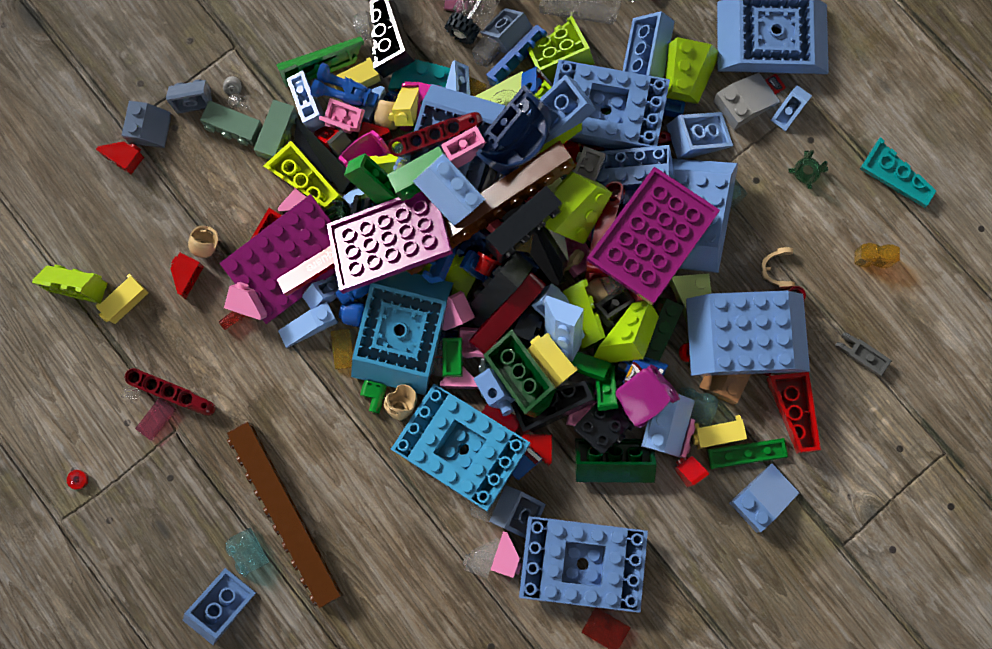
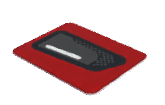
M777 74L765 80L775 95L786 88Z

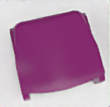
M654 365L641 370L616 391V396L627 416L638 428L647 424L646 421L659 414L669 402L675 403L680 400L679 394L671 383L663 377Z

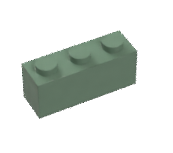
M273 99L254 147L257 156L270 160L285 146L286 141L290 140L291 128L293 124H296L295 119L298 118L294 106Z
M210 100L200 118L206 130L212 133L217 131L227 139H237L244 146H248V144L255 146L263 127L260 120Z

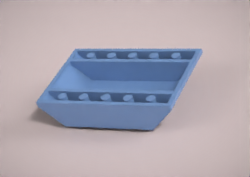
M672 158L674 180L720 210L679 269L719 273L738 163Z
M792 291L714 293L686 299L691 376L810 371L803 294Z

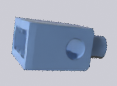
M488 368L473 378L490 407L500 409L503 416L513 412L510 403L515 401V399L493 369Z

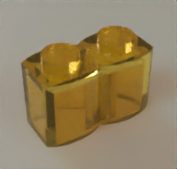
M874 243L863 244L855 250L854 264L860 267L874 265L878 268H890L900 261V248L891 244L883 246Z

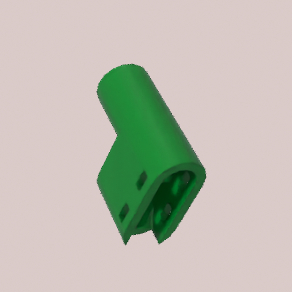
M365 380L360 395L372 398L369 412L380 414L387 386Z

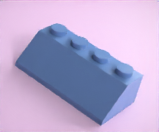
M662 11L633 18L622 71L664 78L668 44L671 42L675 21Z

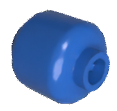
M355 301L342 304L339 310V318L342 320V323L353 327H360L365 305Z

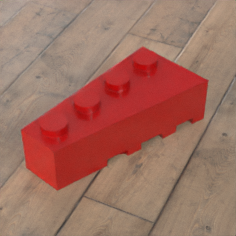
M809 372L769 376L766 379L796 453L820 451L821 447Z

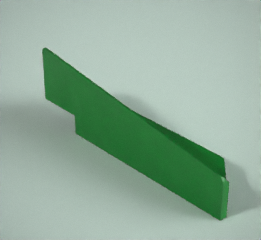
M357 37L277 64L276 66L285 87L289 86L287 78L301 71H304L308 81L317 78V72L322 62L329 65L331 72L355 63L358 58L357 54L361 46L364 45V40L361 37Z

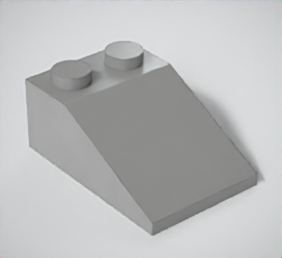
M759 72L722 89L713 100L733 130H736L780 102Z

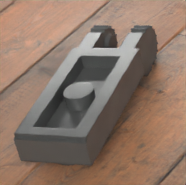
M844 332L841 337L854 346L850 349L843 343L837 342L836 348L848 354V357L878 377H882L892 360L864 341Z

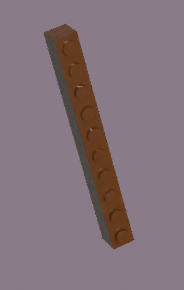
M560 140L481 192L480 194L485 200L456 225L453 226L444 217L452 250L458 244L470 239L473 234L485 229L496 219L502 218L505 213L520 206L523 201L535 196L545 186L553 184L558 178L570 173L576 167L572 157ZM431 262L417 266L407 271L411 275H413L414 273L420 272L425 266H427Z
M247 421L228 432L229 439H227V442L231 449L236 450L238 454L236 459L240 466L245 467L247 480L250 484H254L256 497L259 501H263L265 505L263 510L266 516L272 518L274 522L272 527L275 533L281 535L284 541L282 546L285 552H290L293 558L291 563L296 571H300L302 575L300 580L303 586L309 588L312 594L309 597L313 605L322 608L343 596L252 423Z

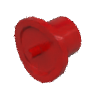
M478 251L477 254L480 258L475 270L489 277L496 266L503 263L500 264L498 261L493 260L491 253L487 257Z

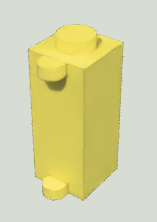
M370 58L336 75L344 79L345 76L349 79L351 78L367 88L381 81L379 73L373 69V62ZM334 85L335 89L344 91L342 87Z
M419 87L401 88L392 108V113L388 116L390 121H394L395 126H414L417 118Z
M131 274L104 301L95 305L101 312L99 316L105 322L110 321L116 324L149 293Z
M549 333L542 337L538 335L530 341L531 346L528 348V351L554 385L558 387L578 369L573 366L555 344Z
M736 415V421L699 428L698 423H694L693 444L697 445L698 449L746 440L747 436L743 419L741 420L740 415Z

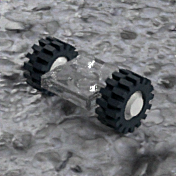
M458 0L453 8L455 13L451 14L445 24L446 32L450 33L451 37L454 36V39H458L461 43L473 44L479 32L485 29L500 0Z

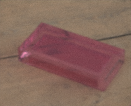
M159 398L135 429L152 441L176 409L162 398Z

